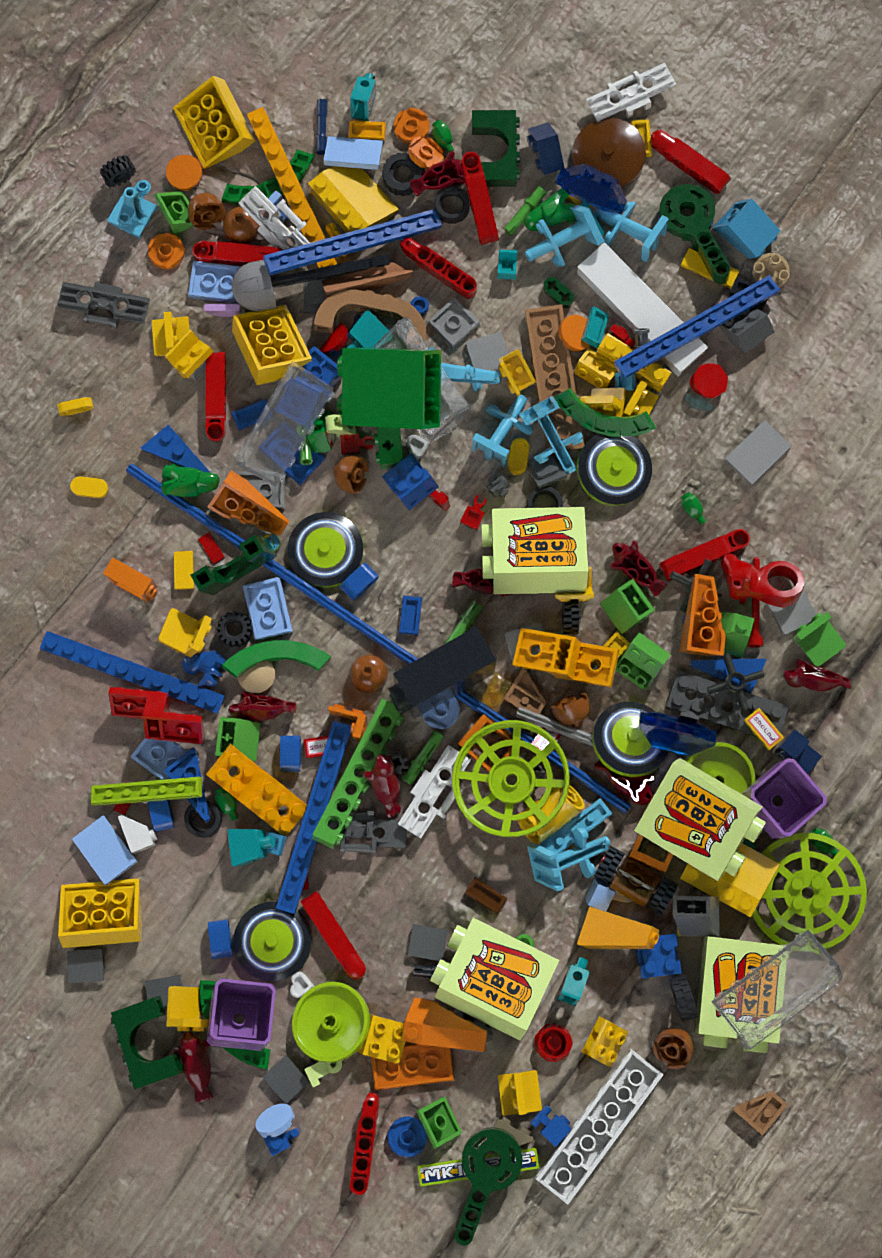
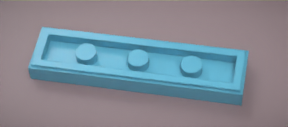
M600 798L540 843L539 846L559 854L574 843V829L585 828L589 832L612 815V813Z

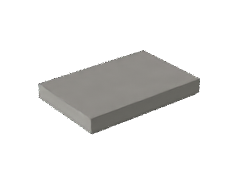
M764 420L725 458V461L752 486L792 445Z
M235 472L251 483L277 510H285V472Z

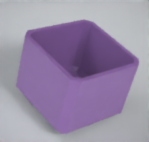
M788 758L775 763L741 793L763 807L758 818L766 822L763 829L772 839H782L791 836L827 803V797L794 759ZM774 796L781 798L782 803L779 807H776L772 802Z
M220 979L217 981L211 996L207 1042L211 1046L256 1051L264 1049L271 1040L276 993L274 986L268 983ZM240 1013L244 1016L245 1020L242 1024L235 1023L233 1019L235 1014Z

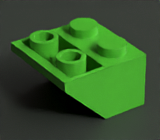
M634 579L619 587L600 603L621 635L653 615L655 611Z
M638 633L617 663L615 670L646 691L671 654L641 633Z
M220 717L215 756L219 758L226 748L232 744L250 760L256 762L261 723Z

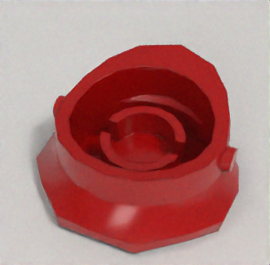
M706 363L700 365L689 380L690 387L695 393L703 396L705 399L715 398L726 391L728 376L720 365Z
M555 1023L546 1024L535 1035V1051L547 1062H557L569 1055L573 1040L568 1029Z

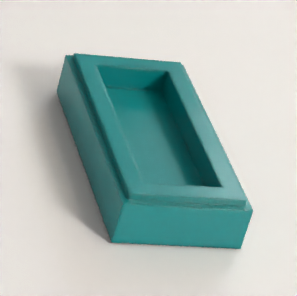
M593 306L590 309L581 340L598 348L604 335L609 314Z

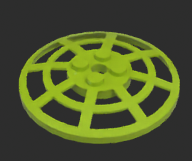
M519 720L495 722L474 733L459 751L452 773L454 796L464 816L482 831L500 837L525 836L546 826L562 808L570 784L568 762L557 741L539 726ZM513 728V740H504L489 746L482 738L499 729ZM521 728L539 734L549 744L541 751L533 744L522 741ZM477 743L484 752L477 759L473 772L461 771L462 763L467 753ZM512 746L511 756L500 759L494 752L500 748ZM520 747L531 750L536 756L527 762L519 757ZM554 749L558 753L563 765L564 780H553L552 768L546 757ZM489 757L494 763L489 774L479 773L483 762ZM540 762L544 764L547 779H536L533 769ZM510 775L517 776V782L514 785L507 784V778ZM460 779L471 780L472 791L478 802L469 809H467L461 796ZM478 781L488 782L492 792L484 799L480 795ZM546 787L543 797L536 804L530 796L534 788ZM552 788H563L557 806L547 817L541 808L548 800ZM498 799L506 803L504 814L496 812L488 805ZM524 801L530 808L529 811L522 814L512 815L514 804ZM483 809L491 816L503 820L502 830L498 831L485 826L474 815ZM533 814L541 821L538 825L527 830L510 832L511 821L522 820Z
M796 833L776 840L761 852V854L780 863L763 898H766L769 910L776 921L767 928L758 915L757 909L753 914V918L759 928L769 938L780 945L788 946L789 949L812 952L832 947L843 941L853 932L864 913L867 888L861 866L846 847L824 835ZM808 839L826 842L836 847L839 852L831 859L821 853L809 851ZM800 840L801 852L790 854L780 861L770 854L774 849L785 843ZM845 856L856 869L860 886L849 887L846 875L839 866V863ZM810 857L820 859L828 863V865L821 873L810 869ZM801 858L802 869L791 873L784 867L788 862ZM833 870L839 875L843 887L831 888L827 877ZM779 872L787 879L783 890H772L773 881ZM805 887H810L813 890V895L810 898L802 896V890ZM861 894L859 910L854 921L849 925L842 919L848 906L849 895ZM843 895L842 905L838 913H835L829 907L832 896ZM772 898H784L789 907L781 916L777 912ZM824 912L831 919L828 923L814 928L813 916ZM795 913L804 916L805 928L796 927L787 921ZM835 924L844 930L840 936L832 941L821 945H814V934L826 931ZM784 926L793 932L806 934V946L789 943L776 936L775 933Z

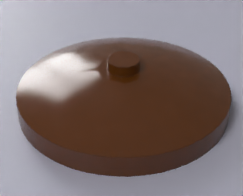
M605 118L598 122L596 120L585 126L577 135L572 149V161L577 175L590 187L603 191L618 190L631 184L640 175L646 159L645 143L639 131L630 123L617 118Z

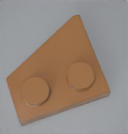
M522 668L503 699L516 708L522 707L537 714L541 713L547 703L525 668Z
M769 1091L734 1106L732 1110L763 1136L788 1104L773 1091Z

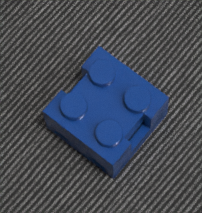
M313 346L309 351L312 361L289 374L324 392L320 400L321 402L341 380V377L337 372V364Z
M412 453L382 476L389 488L409 511L439 488L432 476L421 466Z
M676 933L660 935L653 949H636L640 979L682 973L681 963L678 960Z

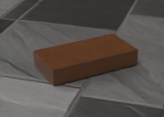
M474 877L464 894L496 915L507 900V897Z

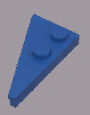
M169 425L140 447L143 452L151 453L181 467L200 469L203 472H210Z
M764 658L732 659L736 672L743 675L762 670L767 660ZM724 659L692 660L689 665L724 682L729 675ZM732 678L731 684L739 687L740 681L737 678ZM757 680L746 683L743 691L751 694Z
M194 747L164 770L170 779L202 778L197 751ZM202 781V797L187 798V800L207 823L210 821Z

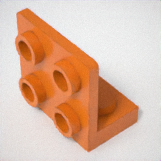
M338 704L328 706V711L331 715L353 720L350 732L354 740L360 742L368 724V718L364 711L358 709L348 711L345 709V706Z

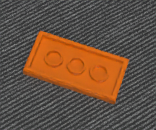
M421 1044L404 1046L399 1063L371 1057L375 1091L454 1081L450 1048Z

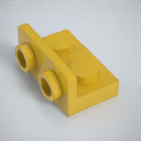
M590 348L579 359L574 370V374L597 388H608L615 373L618 372L612 361Z

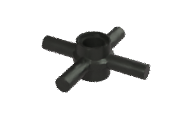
M705 559L698 574L706 576L712 561ZM672 571L669 578L684 584L688 592L680 608V611L686 613L694 575L687 578ZM717 592L718 601H720L722 594Z
M726 654L723 656L729 675L726 677L725 682L707 687L708 694L728 689L736 694L741 711L747 710L749 707L743 689L746 683L764 678V672L760 670L748 675L736 672L730 654ZM732 678L739 679V687H735L731 684Z

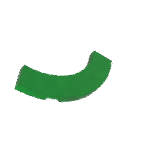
M296 150L290 164L300 182L309 170L314 154ZM276 177L256 185L267 198L275 191L283 195ZM227 183L221 201L222 203L239 205L238 202L255 186H239Z
M571 388L554 397L559 407L568 416L579 422V425L598 434L612 437L637 436L656 428L647 411L628 417L605 415L583 403Z
M274 640L258 643L237 652L222 664V668L235 678H238L258 663L289 659L307 665L319 672L331 660V656L305 643Z
M200 980V1003L204 1019H209L212 990L216 981ZM223 1047L238 1060L248 1065L268 1070L271 1049L264 1048L261 1051Z

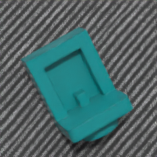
M500 249L497 279L516 280L517 250Z

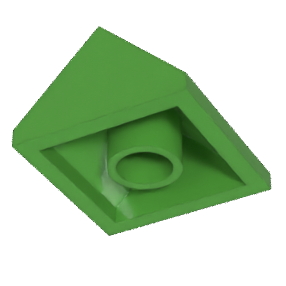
M183 191L156 193L154 195L161 212L175 235L194 226L188 217L189 201Z
M445 1096L416 1111L434 1149L462 1133Z

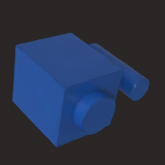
M545 1105L530 1123L536 1128L542 1122L545 1126L540 1133L556 1147L572 1129L569 1126L571 1122L563 1114L560 1117L555 1114L552 1119H549L547 1115L552 1109Z
M295 1127L276 1137H271V1135L267 1136V1138L264 1137L271 1155L274 1156L291 1147L290 1140L297 1137L301 1130Z

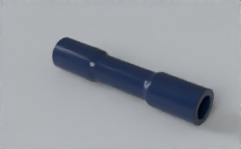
M326 99L317 100L316 154L318 155L325 154L327 144L326 118L328 101Z

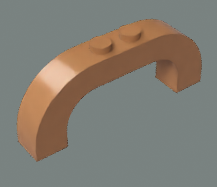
M371 290L339 291L329 296L320 305L315 316L314 331L332 334L335 321L342 313L346 311L365 313L368 309L373 315L398 320L405 326L407 330L405 349L425 348L426 326L422 316L411 304L401 299L393 298L389 294L379 295Z

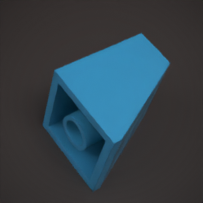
M752 198L735 202L712 228L748 259L762 256L765 253V248L775 242L778 233L781 231Z

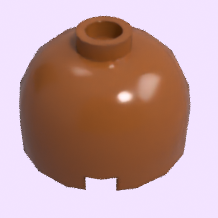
M200 193L194 196L188 204L189 220L195 228L200 230L214 228L213 224L218 221L221 223L226 215V210L221 200L212 193Z
M242 207L233 208L226 213L223 219V230L228 240L239 244H250L259 234L257 229L260 226Z
M350 455L342 458L333 470L337 486L348 493H360L367 478H364L365 472H368V462L365 458Z
M363 655L352 663L350 679L353 686L361 692H377L386 684L388 669L379 657Z
M579 693L580 697L576 698L571 695L554 702L555 706L551 705L550 707L555 719L564 725H571L572 727L582 725V720L586 719L590 713V702L587 694Z
M677 1027L663 1030L656 1037L653 1044L656 1058L660 1062L666 1063V1067L671 1069L684 1068L692 1059L695 1050L691 1035Z

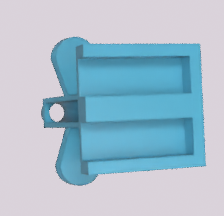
M147 180L139 181L134 188L127 187L107 219L111 225L139 239L142 237L141 233L144 228L148 227L151 222L150 218L154 211L158 210L157 205L143 199L151 189V185Z
M627 202L623 209V215H619L599 205L595 215L599 220L614 227L612 232L608 231L604 237L606 244L610 246L620 230L643 242L641 260L647 263L650 257V249L655 251L659 246L660 234L663 236L667 234L669 219L662 215L653 230L628 219L636 206L635 202Z
M579 205L571 208L577 222L553 236L544 220H539L538 224H536L537 230L540 234L544 233L546 240L527 249L525 255L529 262L552 251L554 254L552 261L555 266L563 267L565 262L558 247L584 235L587 242L595 245L605 242L589 208Z
M434 347L426 348V350H435ZM441 363V384L444 382L472 383L473 390L478 391L482 389V383H501V372L478 369L471 365H466L465 367Z
M523 395L517 396L507 413L501 412L500 408L494 404L487 406L485 411L502 421L490 440L476 433L472 439L471 451L475 452L479 448L485 452L484 458L491 461L495 457L502 461L501 467L505 468L508 463L509 450L501 445L511 428L514 426L527 435L533 433V426L531 424L526 426L524 422L522 423L517 420L519 413L522 412L526 405L527 398Z
M551 396L519 413L526 426L538 420L551 444V447L534 457L535 461H538L539 464L544 463L549 459L548 456L555 452L565 473L570 474L576 470V467L565 446L571 443L573 446L581 443L583 435L579 432L561 440L548 416L549 413L560 408L557 401Z
M576 828L573 830L575 848L559 854L535 843L528 845L534 880L558 892L564 889L560 871L579 863L581 871L586 878L593 877L596 869L588 858L608 850L610 840L608 837L603 836L586 843V839L589 837L588 832L585 828Z

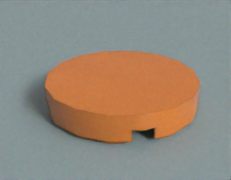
M408 108V110L399 112L393 124L395 135L406 144H410L418 136L426 138L430 130L427 115L416 108Z
M418 136L408 146V153L412 161L424 169H429L431 166L442 162L444 156L442 155L443 150L440 145L431 138L427 137L425 139L422 138L423 136Z
M178 155L171 159L166 167L168 182L174 189L179 191L192 190L202 180V167L200 162L193 156Z
M172 233L158 234L151 239L148 245V255L156 267L172 269L182 262L185 256V248L182 240L177 235Z
M573 314L567 316L558 328L560 340H563L566 348L575 352L583 351L590 346V344L581 340L587 319L581 315Z

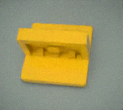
M163 312L164 319L152 320L155 356H165L190 330L188 316L174 318L171 312Z
M189 330L165 355V358L180 376L185 379L186 377L189 378L214 351L207 344L199 340L193 331Z
M641 380L638 385L636 384V390L626 391L622 417L638 415L645 411L648 414L651 413L659 396L646 389L648 383Z
M593 388L591 396H581L580 400L597 412L609 416L622 417L626 389Z
M599 1016L581 1052L611 1067L617 1059L621 1046L626 1041L628 1031Z
M536 1070L498 1075L503 1115H523L528 1112L542 1110Z

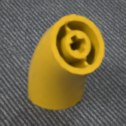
M569 785L567 797L558 814L546 826L526 835V837L531 842L539 845L567 824L585 808L579 793ZM552 788L548 800L541 808L547 817L557 806L563 788ZM540 797L537 801H535V803L537 804V803L541 800L542 797ZM527 807L525 810H523V811L520 812L519 814H522V813H524V812H526V811H529L530 808ZM533 814L525 819L518 820L521 830H527L538 825L541 821Z

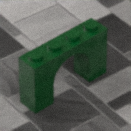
M472 110V135H494L500 137L508 147V151L502 159L495 162H481L487 187H516V180H520V169H516V163H520V151H516V145H520V134H516V128H520V117H516V110Z
M254 535L239 544L242 553L235 559L217 567L205 565L190 576L199 592L215 595L277 557L270 542L265 538Z
M161 996L111 1012V1024L113 1028H116L118 1035L117 1043L122 1048L124 1054L122 1057L123 1063L128 1067L129 1082L134 1087V1090L184 1073L178 1053L159 1060H148L136 1048L135 1037L141 1025L166 1015Z

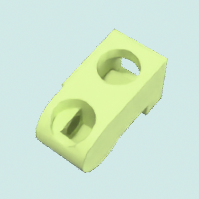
M328 415L325 417L327 433L336 434V437L339 438L340 435L356 434L355 426H350L349 429L347 425H342V415Z
M342 1061L335 1063L318 1062L304 1070L312 1086L315 1087L321 1084L319 1078L329 1073L339 1072L343 1063Z

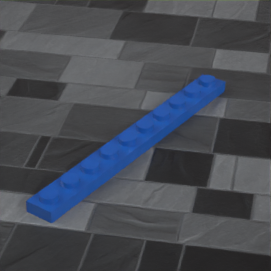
M436 209L264 255L263 261L269 275H274L406 237L441 229L442 223Z
M769 275L614 361V366L622 378L626 379L778 294L780 289Z
M46 631L39 648L147 689L168 693L169 697L219 714L225 699V695Z
M333 721L276 909L296 914L317 845V841L312 839V834L331 799L350 738L351 725Z

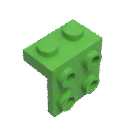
M828 612L823 615L821 613L811 618L812 623L808 626L806 624L796 629L797 634L793 637L812 664L817 667L846 646V643L830 624L829 620L832 617Z

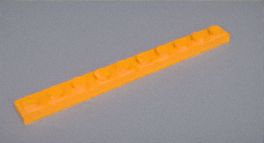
M264 107L247 113L248 120L290 209L302 222L305 221L307 223L300 230L302 235L310 243L325 239ZM335 258L316 263L318 268L337 264Z

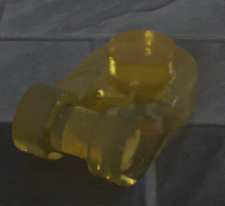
M496 672L484 691V704L490 708L497 707L513 681L502 678L501 674ZM496 684L503 686L501 691L494 688Z

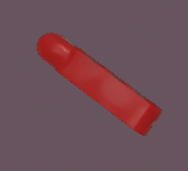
M656 130L652 133L650 143L655 151L713 193L720 194L731 180L728 173L682 140L672 137L663 130Z
M467 152L462 156L461 164L479 242L481 245L499 241V235L481 160L477 153Z
M409 237L402 239L400 247L403 253L416 262L421 269L466 299L476 296L477 282L473 277L429 247L422 246ZM424 254L427 255L428 258L422 260L419 258V256ZM442 265L443 268L436 270L434 266ZM451 275L458 276V279L451 280L449 277ZM467 285H471L473 289L468 291L465 290L464 287Z
M199 241L192 249L193 256L198 261L243 266L250 262L263 260L264 255L283 251L282 248L211 241Z
M213 352L206 359V435L212 442L222 441L226 433V352Z
M736 529L660 562L659 565L666 580L671 581L673 579L669 578L672 571L685 575L701 568L705 559L713 563L722 559L726 554H733L744 549L750 542V536L745 530Z
M315 891L309 897L300 901L347 975L354 980L361 979L366 973L364 962L318 891Z
M370 1092L363 1102L362 1114L358 1122L350 1179L351 1192L356 1195H362L368 1189L380 1100L376 1093ZM371 1100L373 1105H369L368 1101ZM363 1119H372L373 1127L370 1129L364 1128L362 1125ZM366 1138L370 1141L368 1149L360 1147L359 1142L361 1139ZM359 1159L367 1161L368 1166L366 1169L361 1170L357 1167ZM355 1180H362L365 1184L364 1189L357 1190L354 1187Z

